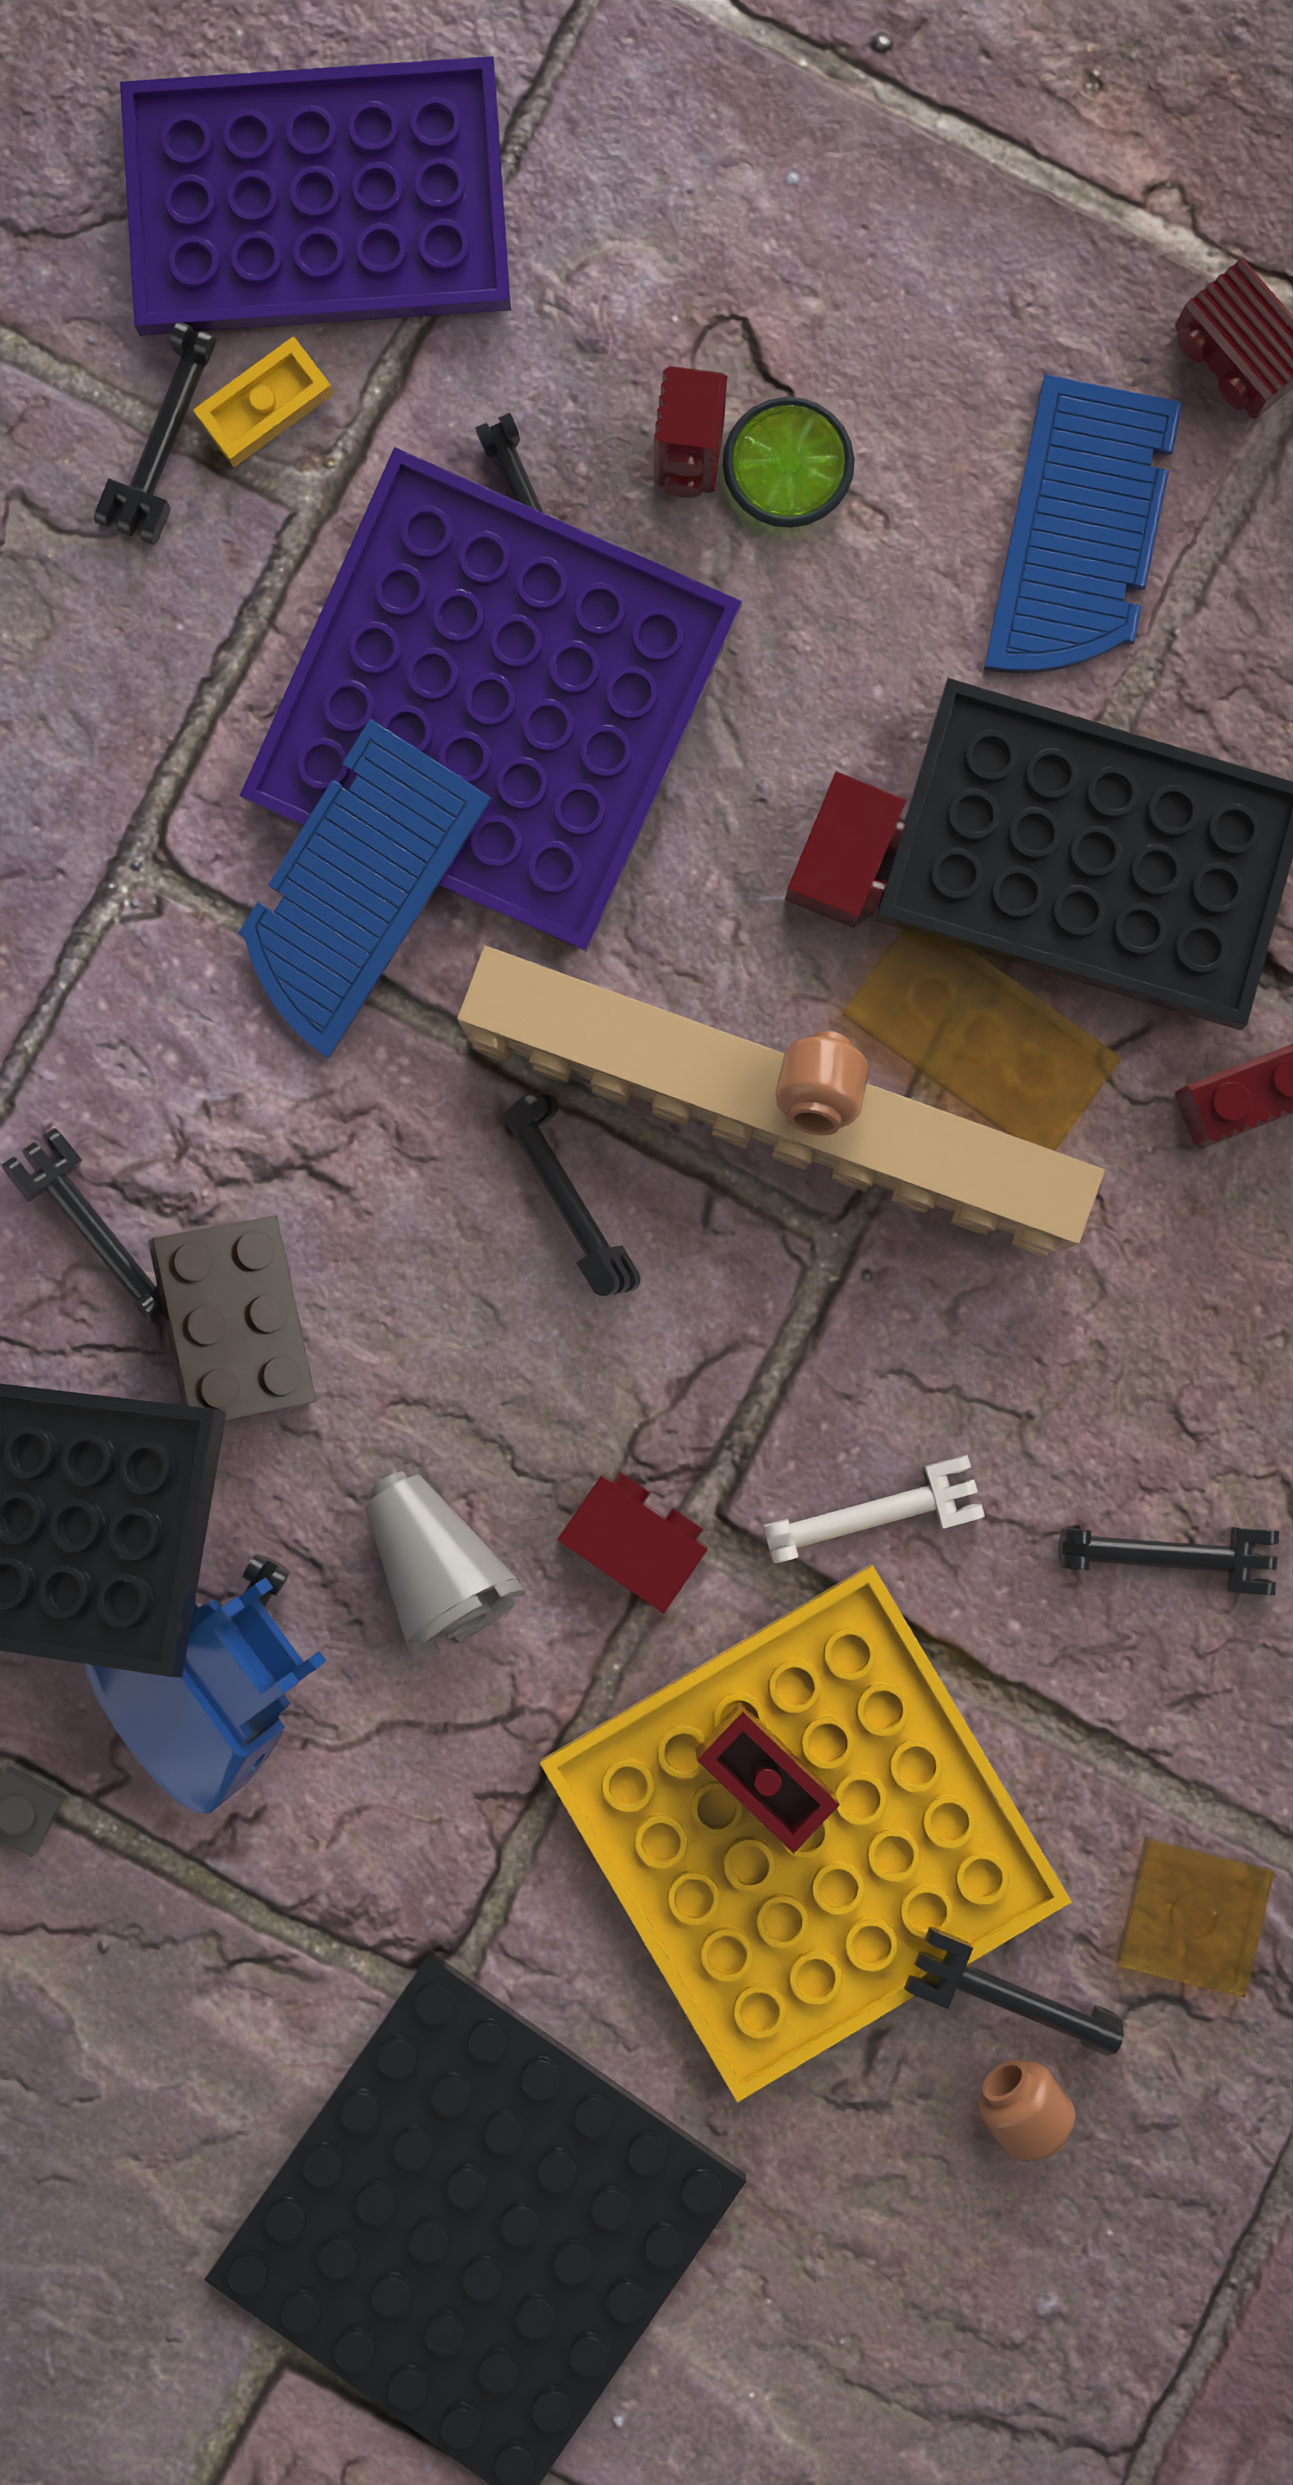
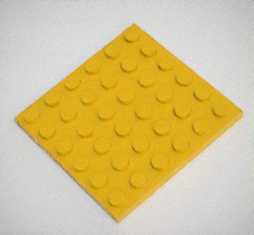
M872 1564L852 1574L540 1761V1765L737 2103L915 1997V1995L904 1989L909 1975L920 1977L933 1984L936 1975L926 1972L914 1964L919 1951L929 1953L941 1959H944L947 1951L935 1948L924 1940L929 1927L937 1928L968 1941L973 1947L968 1965L1072 1903ZM739 1702L834 1791L840 1804L794 1854L696 1759L695 1749Z

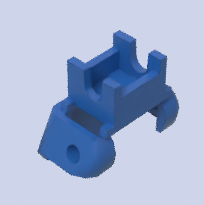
M266 1577L222 1607L216 1599L200 1607L195 1602L182 1678L85 1664L87 1677L100 1706L132 1754L165 1792L179 1804L197 1814L214 1811L246 1785L260 1769L277 1745L285 1728L279 1716L284 1713L291 1703L284 1694L326 1662L320 1651L303 1662L259 1601L260 1597L273 1588Z

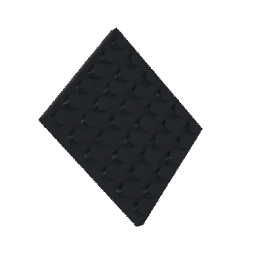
M430 1951L209 2270L205 2281L490 2485H540L746 2183V2174Z

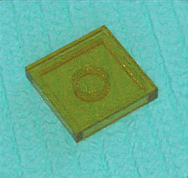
M1145 1836L1116 1963L1123 1968L1245 1998L1275 1871L1267 1866Z

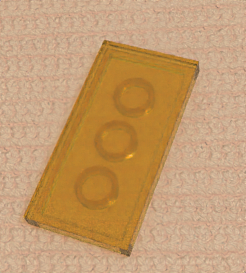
M902 929L841 1014L1004 1133L1056 1151L1122 1059L1118 1054L973 950Z

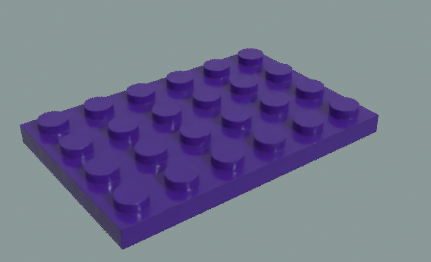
M494 56L120 82L134 326L139 336L172 334L177 322L190 325L194 332H200L202 330L218 331L511 310Z

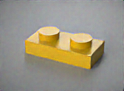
M293 336L194 408L193 412L231 465L236 467L333 396L334 393L331 384Z

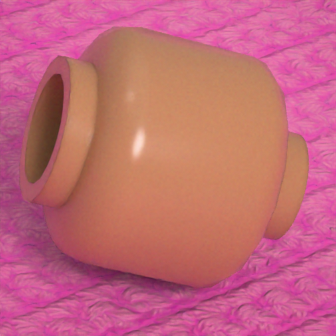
M820 1031L812 1037L797 1040L789 1046L784 1054L776 1088L777 1105L787 1116L788 1122L796 1129L820 1136L834 1134L840 1128L853 1123L861 1113L869 1076L868 1061L860 1050L851 1045V1041L847 1037L836 1032Z
M1010 2060L996 2066L984 2080L978 2103L979 2114L984 2125L1009 2156L1016 2160L1029 2162L1051 2157L1063 2148L1073 2130L1076 2113L1072 2100L1049 2069L1036 2061Z

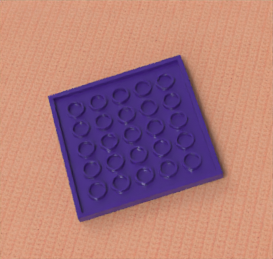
M394 447L239 796L254 805L304 826L332 780L337 781L342 787L349 790L359 775L342 763L371 718L493 798L438 887L587 953L739 615L742 601Z

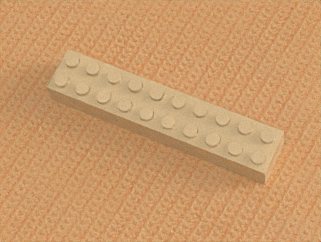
M484 945L457 1018L466 1036H468L467 1040L473 1043L472 1049L498 1060L508 1061L511 1052L529 1059V1063L533 1065L532 1071L550 1079L568 1083L570 1075L573 1074L591 1081L590 1085L593 1086L591 1092L608 1100L627 1105L631 1095L652 1103L651 1107L653 1109L651 1114L666 1121L687 1126L691 1117L714 1125L711 1135L717 1139L743 1148H747L750 1139L772 1146L774 1149L771 1157L780 1162L807 1170L808 1165L812 1161L834 1169L831 1179L838 1183L862 1191H867L869 1186H873V1183L894 1191L891 1201L923 1213H927L929 1208L934 1209L935 1206L954 1212L951 1223L984 1235H987L989 1230L996 1231V1228L1014 1234L1011 1242L1013 1246L1047 1257L1049 1252L1057 1254L1058 1250L1080 1243L1106 1170L868 1083L861 1113L853 1123L840 1128L831 1135L820 1136L802 1132L788 1122L787 1116L778 1107L776 1101V1088L785 1053Z

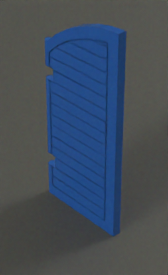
M1044 374L984 670L1006 673H1036L1058 670L1099 657L1123 643H1135L1142 606L1124 602L1123 600L1126 587H1133L1139 590L1146 588L1169 474L1168 470L1151 467L1150 465L1153 453L1173 454L1182 402Z
M371 718L342 763L359 775L349 790L342 787L337 781H331L268 883L271 889L278 891L284 896L274 911L257 901L238 932L239 935L245 938L252 964L275 1008L309 1045L327 1058H331L493 799Z

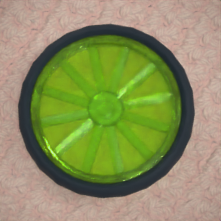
M781 397L758 404L739 418L730 431L724 446L722 466L725 482L732 497L746 513L758 521L772 526L793 528L809 525L824 518L840 504L847 494L853 479L855 458L852 442L845 427L833 413L820 404L804 398Z

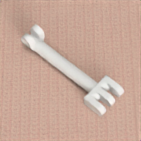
M968 1455L923 1466L928 1486L790 1524L787 1518L763 1525L773 1563H780L799 1557L796 1548L936 1510L940 1527L943 1529L985 1517L982 1504H970L960 1509H956L954 1499L978 1492L975 1479L952 1485L948 1481L947 1474L960 1473L971 1467Z

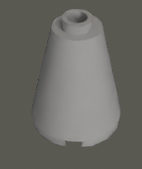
M403 1471L397 1472L384 1478L371 1489L374 1498L366 1505L365 1509L403 1637L413 1658L421 1659L440 1652L435 1640L444 1636L448 1639L454 1637L457 1643L469 1638L510 1611L516 1605L512 1597H524L526 1591L519 1579L422 1476L416 1475L407 1478Z

